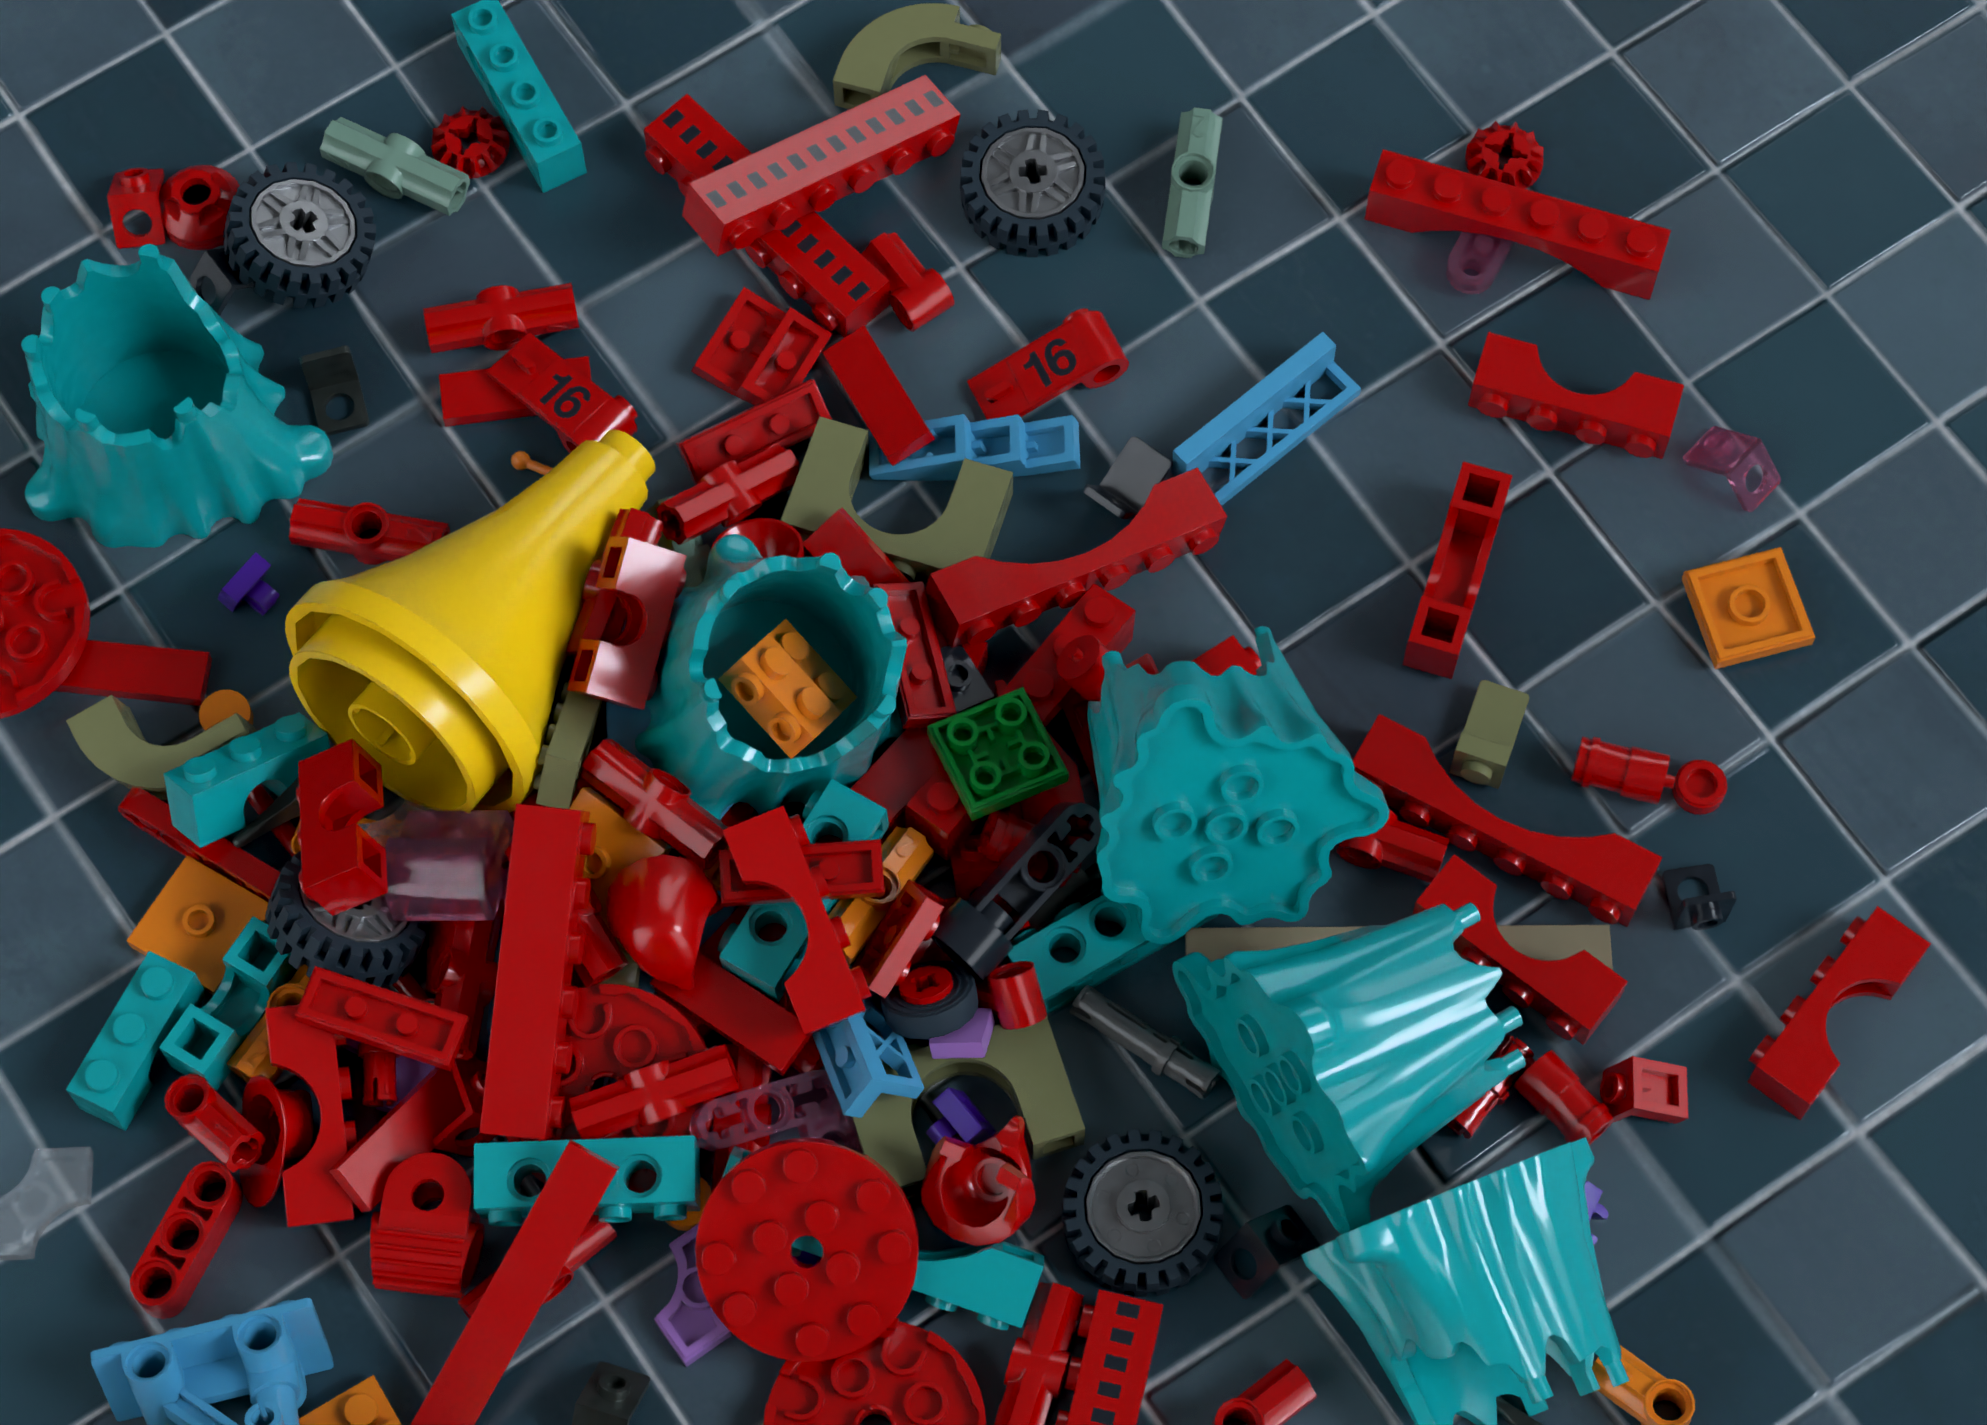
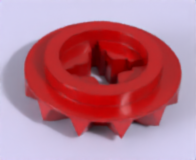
M462 106L461 110L451 116L444 114L442 123L438 128H433L431 149L434 159L469 175V179L483 177L492 173L500 167L508 155L510 147L508 131L500 116L495 117L489 114L483 106L479 111L468 110ZM477 130L480 144L472 143L463 154L462 142L459 137L468 138L471 132Z
M1495 121L1489 128L1484 130L1478 128L1476 134L1467 145L1465 163L1470 174L1527 189L1536 182L1542 172L1544 147L1539 146L1535 139L1534 131L1527 133L1519 128L1517 122L1508 126L1499 125ZM1510 145L1512 157L1514 158H1510L1508 163L1504 165L1503 170L1499 169L1500 162H1498L1499 154L1497 153H1501L1503 147Z

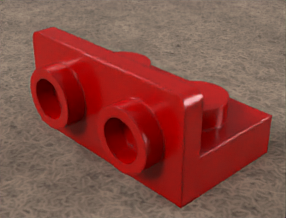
M908 879L851 969L860 966L869 989L886 998L893 987L900 985L904 981L910 967L919 963L933 941L931 937L938 928L940 916L951 904L911 879Z

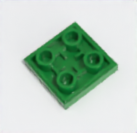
M1024 687L927 726V735L971 821L1068 782L1069 772Z

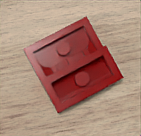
M743 287L691 372L718 388L752 405H757L801 384L832 333L790 307L787 313H785L746 287Z

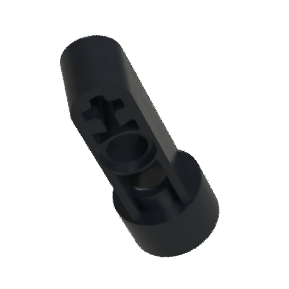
M1062 802L1053 806L966 901L958 897L940 916L938 928L931 937L934 943L955 963L965 966L976 980L983 982L1013 950V945L1010 942L1012 937L1097 846L1102 828L1099 812L1093 806L1084 803ZM1069 817L1080 818L1076 824L1077 829L1081 832L1078 837L1067 835L1071 830V826L1067 822ZM1047 839L1059 840V843L1054 845L1047 842ZM1041 851L1047 858L1048 869L1041 879L1035 881L1029 875L1028 862L1034 853ZM996 895L1013 909L1009 914L992 900Z

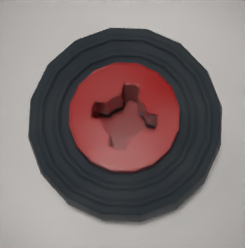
M932 960L914 964L910 967L908 975L900 985L893 987L886 998L881 996L882 1011L887 1025L898 1035L910 1039H930L945 1036L960 1029L973 1018L978 1008V993L975 979L965 966L952 961Z

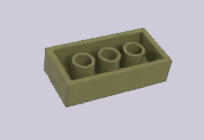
M567 682L564 684L560 701L564 702V704H557L553 717L555 724H550L545 741V743H548V746L543 744L538 764L543 765V770L535 776L533 789L538 790L536 804L564 809L570 808L583 770L582 765L587 758L597 729L603 702L568 691Z

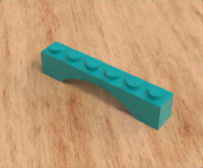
M734 1146L723 1176L737 1162L752 1152ZM801 1236L791 1246L792 1256H800L802 1251L819 1257L823 1256L821 1243L812 1236ZM1004 1241L989 1245H969L938 1251L919 1250L918 1266L912 1290L926 1294L925 1301L939 1309L955 1312L957 1307L960 1306L977 1312V1320L990 1327L1008 1330L1009 1325L1022 1328L1044 1268V1256Z

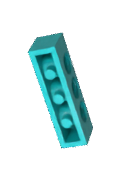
M481 0L452 13L451 17L459 48L497 114L500 116L542 192L545 193L587 173L581 141L499 0Z
M831 779L824 792L816 790L812 794L802 813V818L805 819L803 826L810 844H816L821 837L827 835L836 836L843 842L877 840L883 837L889 827L886 808ZM840 899L822 900L828 915ZM794 902L746 905L749 907V910L741 923L738 925L733 922L726 929L719 942L718 951L721 952L719 956L721 966L761 994L779 1003L786 991L784 982L798 969L806 953L808 929L805 918ZM768 924H781L787 929L784 936L774 942H767L758 937L760 930Z
M1101 890L1099 893L1100 897L1082 906L1078 902L1060 911L1054 918L1055 922L1039 932L1032 928L1016 936L1011 941L1013 950L1005 957V964L1018 961H1031L1034 963L1046 1011L1049 1014L1075 999L1087 984L1094 988L1170 943L1157 944L1146 940L1140 931L1137 921V905L1111 901L1105 897ZM1218 914L1206 917L1202 921L1198 922L1192 928L1200 927L1206 922L1217 917ZM1113 921L1118 923L1123 928V931L1117 936L1107 937L1100 934L1096 927L1102 922ZM1059 947H1069L1077 952L1078 957L1072 962L1060 963L1054 960L1050 954Z
M695 1135L573 1140L619 1166L618 1171L593 1215H599L600 1222H629L632 1220V1213H654L655 1220L678 1221L686 1219L687 1212L700 1211V1145ZM570 1140L474 1143L473 1209L482 1219H488V1224L491 1226L512 1227L521 1225L522 1217L528 1216L539 1194L533 1197L522 1196L519 1191L521 1181L531 1173H542L546 1175L547 1182ZM651 1169L656 1172L657 1178L650 1190L644 1193H636L629 1190V1180L636 1171Z

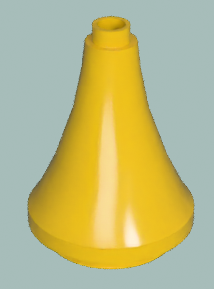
M609 430L599 442L585 440L546 475L502 507L405 557L346 578L323 581L312 586L287 614L285 633L293 655L289 665L290 679L299 700L313 721L328 734V738L335 745L353 738L382 765L383 786L421 808L437 814L456 817L464 816L472 810L492 815H502L514 811L516 804H521L531 793L535 776L542 771L543 765L538 764V760L545 740L555 690L568 657L566 653L568 641H570L574 625L584 604L582 603V593L587 574L594 560L601 559L620 508L640 510L647 500L648 489L645 482L656 469L655 462L647 449L629 434L620 430Z

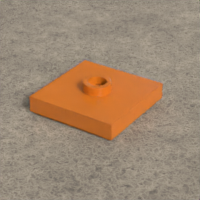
M1781 547L1684 571L1681 579L1715 669L1813 644L1816 637Z
M584 787L580 790L569 809L590 812L589 823H596L595 849L592 856L585 855L583 877L590 878L591 887L602 905L603 912L600 913V916L613 934L609 928L607 916L608 888L620 870L639 859L664 854L668 855L672 847L664 841L649 837L632 827L624 819L622 810L591 787Z
M187 855L126 941L131 948L145 956L148 951H151L196 973L205 991L214 996L225 974L223 957L253 916L266 923L265 914L268 902Z

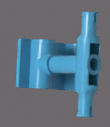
M310 1298L282 1301L275 1306L243 1314H230L219 1320L199 1325L173 1328L162 1334L134 1341L117 1342L109 1347L94 1350L90 1353L92 1367L117 1421H125L143 1416L147 1425H238L209 1404L248 1394L253 1406L245 1414V1425H300L297 1409L302 1406L307 1396L305 1376L330 1370L334 1367L330 1348Z

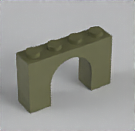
M819 417L781 521L793 526L799 532L803 542L838 509L843 507L910 582H923L924 585H927L929 576L933 572L973 556L991 558L1013 495V472L964 458L949 503L943 514L933 524L923 530L910 534L885 533L864 522L852 505L853 495L869 455L868 430ZM804 547V555L807 554V553H810V552Z
M1047 1017L1037 1024L1021 1029L1008 1030L1001 1028L1000 1024L995 1025L986 1055L983 1058L933 1059L929 1042L921 1041L909 1044L907 1047L924 1085V1090L917 1099L881 1093L862 1118L849 1116L861 1154L864 1156L865 1154L885 1168L896 1180L907 1199L921 1195L926 1172L925 1162L912 1125L915 1108L928 1089L949 1077L960 1075L978 1076L1002 1088L1012 1100L1017 1114L1024 1119V1135L1033 1160L1084 1145L1085 1127ZM881 1060L886 1074L898 1076V1073Z

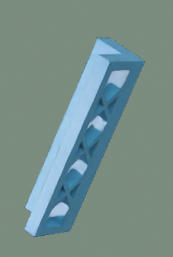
M1321 332L1174 449L1171 473L1177 476L1197 467L1201 473L1207 468L1229 469V482L1214 493L1220 505H1224L1360 395L1361 387L1334 362L1336 344L1324 332ZM1325 374L1342 390L1332 400L1310 398L1311 385ZM1304 391V398H1296ZM1282 408L1303 410V423L1297 428H1273L1274 415ZM1310 410H1317V412L1309 417ZM1267 421V428L1260 427ZM1245 438L1266 439V453L1258 459L1236 458V445ZM1272 440H1281L1272 447ZM1228 451H1230V458L1222 457ZM1235 469L1243 470L1235 477Z
M859 955L856 957V959H855V960L853 961V963L850 965L849 969L852 968V966H853L854 963L856 962V960H857V958L859 957ZM870 990L872 996L862 1000L866 1012L816 1031L812 1035L843 1115L858 1118L863 1117L881 1093L917 1099L924 1090V1085L904 1037L894 1033L887 1025L882 1011L881 996ZM865 1020L881 1032L883 1039L867 1027ZM881 1060L898 1073V1076L886 1074Z

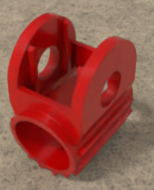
M419 1153L403 1160L389 1175L383 1192L380 1212L374 1211L371 1220L370 1257L373 1276L372 1284L375 1285V1289L461 1299L462 1296H465V1292L472 1282L479 1263L485 1227L483 1223H480V1216L473 1209L474 1191L470 1179L464 1168L456 1160L441 1153ZM432 1201H442V1203L433 1210H423V1208Z

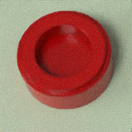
M1693 760L1687 762L1676 774L1672 789L1674 799L1682 809L1689 813L1697 815L1711 813L1721 805L1727 792L1726 776L1716 764L1710 761Z

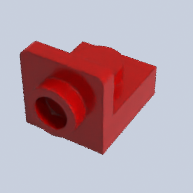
M1632 1056L1603 1071L1600 1085L1601 1099L1609 1108L1608 1112L1615 1118L1614 1122L1632 1115L1677 1124L1688 1119L1687 1067Z

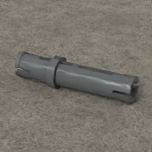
M1089 984L1077 995L1072 1004L1073 1007L1070 1009V1014L1088 1023L1123 1048L1142 1058L1143 1061L1152 1066L1151 1071L1159 1077L1168 1076L1188 1088L1189 1091L1202 1100L1207 1098L1214 1089L1222 1071L1183 1047V1040L1177 1036L1169 1038L1162 1032L1157 1031L1136 1015L1105 997Z

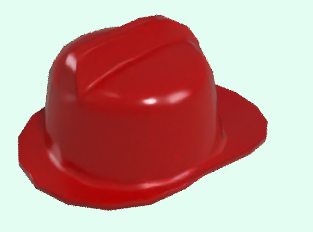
M258 1075L252 1077L245 1086L242 1099V1116L264 1135L266 1141L262 1146V1156L249 1169H240L243 1193L247 1201L255 1207L265 1206L273 1199L281 1182L282 1171L294 1166L307 1155L311 1148L314 1134L312 1102L309 1092L305 1090L277 1089L269 1078Z

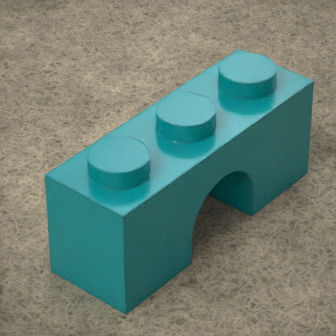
M298 712L282 717L274 724L247 736L235 738L221 748L203 756L191 758L183 765L163 773L172 825L199 848L245 828L244 804L250 792L262 783L277 796H280L299 777V761L330 748L328 734Z
M254 916L223 957L225 974L214 996L200 1009L190 1003L159 1047L172 1068L183 1075H200L216 1091L231 1072L227 1062L265 1014V1008H267V1001L271 993L279 986L287 984L298 971V969L288 963L291 953L281 955L275 948L277 939H270L267 932L269 925Z
M148 951L66 1089L79 1109L124 1131L127 1130L153 1086L149 1079V1071L160 1045L190 1003L199 1008L207 994L196 973Z

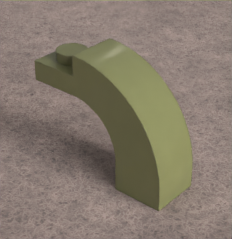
M922 3L888 12L866 25L845 49L833 78L835 106L852 109L889 92L903 73L913 67L926 63H947L996 75L1001 61V34L992 32L982 25L973 24L968 26L960 24V6L951 4Z
M113 695L106 697L66 720L80 749L97 768L126 788H141L160 800H168L163 773L183 765L191 758L203 756L221 748L235 738L256 732L252 724L236 713L180 744L168 746L154 745L146 741L131 709Z

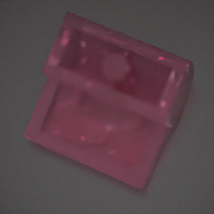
M473 810L470 813L465 811H408L400 838H388L385 847L388 893L385 894V899L393 920H494L507 881L501 863L514 825L508 810Z

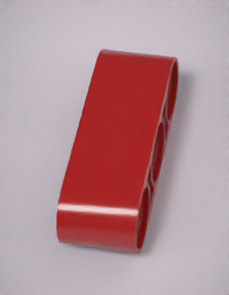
M207 1161L192 1168L132 1272L130 1290L145 1312L154 1318H172L185 1308L240 1210L243 1201L242 1191L229 1169L223 1164ZM218 1182L226 1184L225 1192L219 1199L212 1202L202 1201L201 1197L207 1186ZM188 1230L199 1231L198 1240L191 1248L187 1250L175 1249V1242L180 1234ZM161 1278L172 1279L171 1288L165 1296L158 1299L148 1298L147 1293L153 1282Z

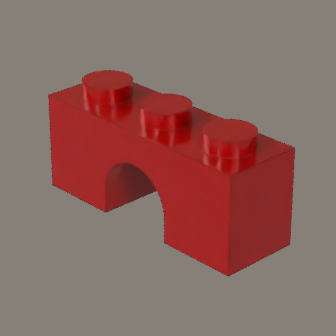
M609 536L595 588L611 592L622 600L627 611V624L621 636L611 643L600 640H580L567 687L568 691L621 707L644 710L646 701L652 698L657 687L658 674L655 668L660 650L665 648L671 628V620L669 618L674 600L679 597L686 582V570L683 567L687 555L631 537Z
M353 738L299 761V786L296 788V797L300 805V828L297 831V837L301 846L302 870L299 872V883L304 894L310 900H315L334 916L388 893L386 849L357 824L367 814L384 807L382 765Z

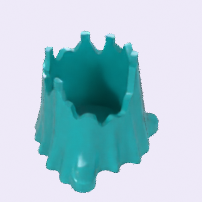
M153 244L143 245L138 251L140 260L131 265L105 264L90 259L81 261L77 280L74 284L62 290L55 286H50L42 291L41 299L44 307L42 310L40 336L38 338L37 335H28L21 343L31 379L28 384L30 396L36 402V434L39 439L44 441L45 445L43 461L26 485L25 500L33 514L41 520L50 522L66 518H81L89 524L96 541L110 548L124 546L156 548L163 545L170 537L178 534L189 535L195 539H204L210 534L211 527L216 521L227 517L238 519L245 524L254 523L259 518L261 508L266 502L273 499L286 500L298 497L303 491L305 482L325 473L331 466L334 457L330 439L325 431L312 425H287L274 416L277 407L285 398L286 392L282 385L262 376L258 372L259 365L264 357L262 345L243 337L230 327L197 294L176 261L160 255L157 246Z
M738 534L722 537L709 552L704 580L697 587L683 588L679 597L674 600L669 618L671 620L669 636L665 648L660 650L655 668L658 674L657 687L652 698L646 701L651 714L650 725L635 739V748L639 753L650 759L653 768L673 775L686 785L691 791L690 798L718 820H720L722 812L727 807L738 802L749 804L759 815L787 803L797 802L806 805L816 790L824 792L831 779L851 788L870 768L874 754L881 748L892 745L907 729H903L896 703L907 649V640L895 631L890 610L887 606V593L881 588L870 587L864 576L850 577L841 565L839 556L835 553L829 552L819 557L795 558L780 555L763 558L754 543L747 537ZM785 619L791 623L858 697L792 759L788 757L718 680L741 657Z
M1266 626L1254 629L1262 665L1256 670V675L1248 673L1241 666L1232 665L1221 675L1212 676L1201 669L1195 662L1191 661L1172 662L1166 665L1161 673L1150 675L1139 664L1127 668L1123 664L1121 653L1118 651L1106 652L1102 657L1101 661L1105 674L1101 689V701H1088L1087 711L1100 799L1099 819L1102 826L1096 851L1097 863L1102 877V891L1105 897L1114 902L1137 905L1136 917L1143 937L1149 942L1163 944L1175 941L1198 922L1215 914L1228 915L1239 925H1248L1264 918H1275L1285 922L1301 920L1308 912L1312 895L1332 877L1329 854L1333 847L1347 839L1373 834L1381 829L1389 819L1390 811L1382 790L1354 771L1355 766L1350 753L1315 710L1276 644L1271 630Z
M1471 902L1454 911L1443 903L1388 925H1369L1308 943L1272 950L1234 951L1224 956L1223 959H1216L1212 962L1201 952H1191L1173 962L1172 971L1174 979L1185 999L1189 1018L1206 1041L1211 1064L1222 1071L1221 1076L1232 1088L1241 1116L1254 1128L1266 1155L1283 1175L1291 1189L1302 1199H1308L1309 1197L1315 1199L1334 1228L1341 1235L1370 1222V1198L1375 1187L1408 1153L1483 1097L1487 1091L1505 1080L1509 1075L1526 1066L1525 1058L1519 1049L1501 1058L1487 1060L1503 1041L1505 1034L1521 1026L1523 1021L1519 1011L1514 1006H1510L1495 1015L1487 1006L1485 998L1503 974L1500 968L1474 964L1460 957L1454 950L1453 942L1462 934L1463 930L1481 920L1478 909Z
M1586 1137L1542 1152L1344 1233L1336 1237L1335 1240L1301 1255L1306 1267L1335 1295L1358 1325L1415 1425H1453L1455 1414L1468 1419L1475 1425H1497L1496 1397L1504 1394L1520 1397L1528 1416H1533L1549 1409L1545 1399L1554 1395L1545 1376L1546 1354H1549L1569 1376H1572L1580 1396L1600 1389L1592 1370L1594 1353L1605 1367L1613 1387L1629 1381L1620 1360L1621 1348L1605 1302L1591 1236L1585 1182L1589 1169L1595 1163V1157Z

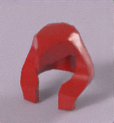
M665 854L639 859L620 870L608 888L607 916L609 928L641 970L659 981L674 984L681 990H692L695 979L694 967L707 917L723 909L721 897L700 866L690 859Z
M1016 1115L1001 1131L975 1146L944 1136L935 1145L921 1188L922 1204L933 1224L952 1239L974 1246L1001 1243L1013 1235L1031 1216L1036 1197L1032 1182L1029 1153L1024 1138L1025 1122L1021 1116Z

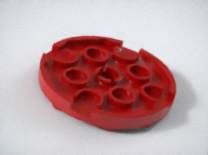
M0 528V719L33 707L48 697L66 680L82 655L90 628L89 598L80 576L68 558L54 545L41 537L28 532Z
M597 984L588 988L585 986L578 988L577 1013L574 1020L567 1019L565 1041H571L573 1045L572 1062L569 1073L561 1074L559 1096H566L567 1100L563 1128H555L554 1138L538 1140L506 1136L508 1142L582 1139L571 1114L570 1098L592 1091L595 1083L603 1077H611L618 1082L624 1080L623 1075L665 1060H670V1063L689 1057L691 1054L706 1050L707 1047L704 1040L681 1011L653 993L619 984ZM716 1097L687 1107V1112L642 1128L638 1124L602 1139L695 1135L701 1149L712 1125ZM651 1169L636 1171L629 1180V1190L636 1193L647 1192L656 1182V1172ZM532 1173L537 1179L546 1184V1175Z
M793 1138L778 1141L753 1151L737 1162L720 1179L711 1193L699 1221L695 1247L696 1267L703 1293L710 1307L719 1320L736 1337L752 1348L776 1358L801 1362L835 1359L863 1348L881 1335L896 1319L903 1309L915 1281L919 1256L918 1231L914 1214L904 1192L896 1180L877 1161L866 1154L864 1156L851 1148L836 1144L832 1140ZM807 1235L819 1240L823 1248V1256L813 1265L798 1261L792 1256L791 1248L797 1238Z
M896 1318L875 1340L850 1354L835 1359L814 1362L786 1360L779 1371V1376L771 1390L764 1412V1425H860L864 1418L872 1414L883 1415L889 1420L891 1425H986L982 1393L975 1376L962 1356L952 1345L936 1333L901 1322L899 1318Z

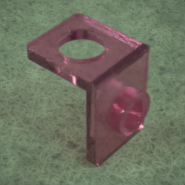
M1711 427L1683 456V460L1688 466L1726 476L1744 511L1753 512L1781 482V477L1760 438L1725 428ZM1759 464L1763 472L1761 484L1755 491L1749 492L1745 483L1747 473L1753 466Z

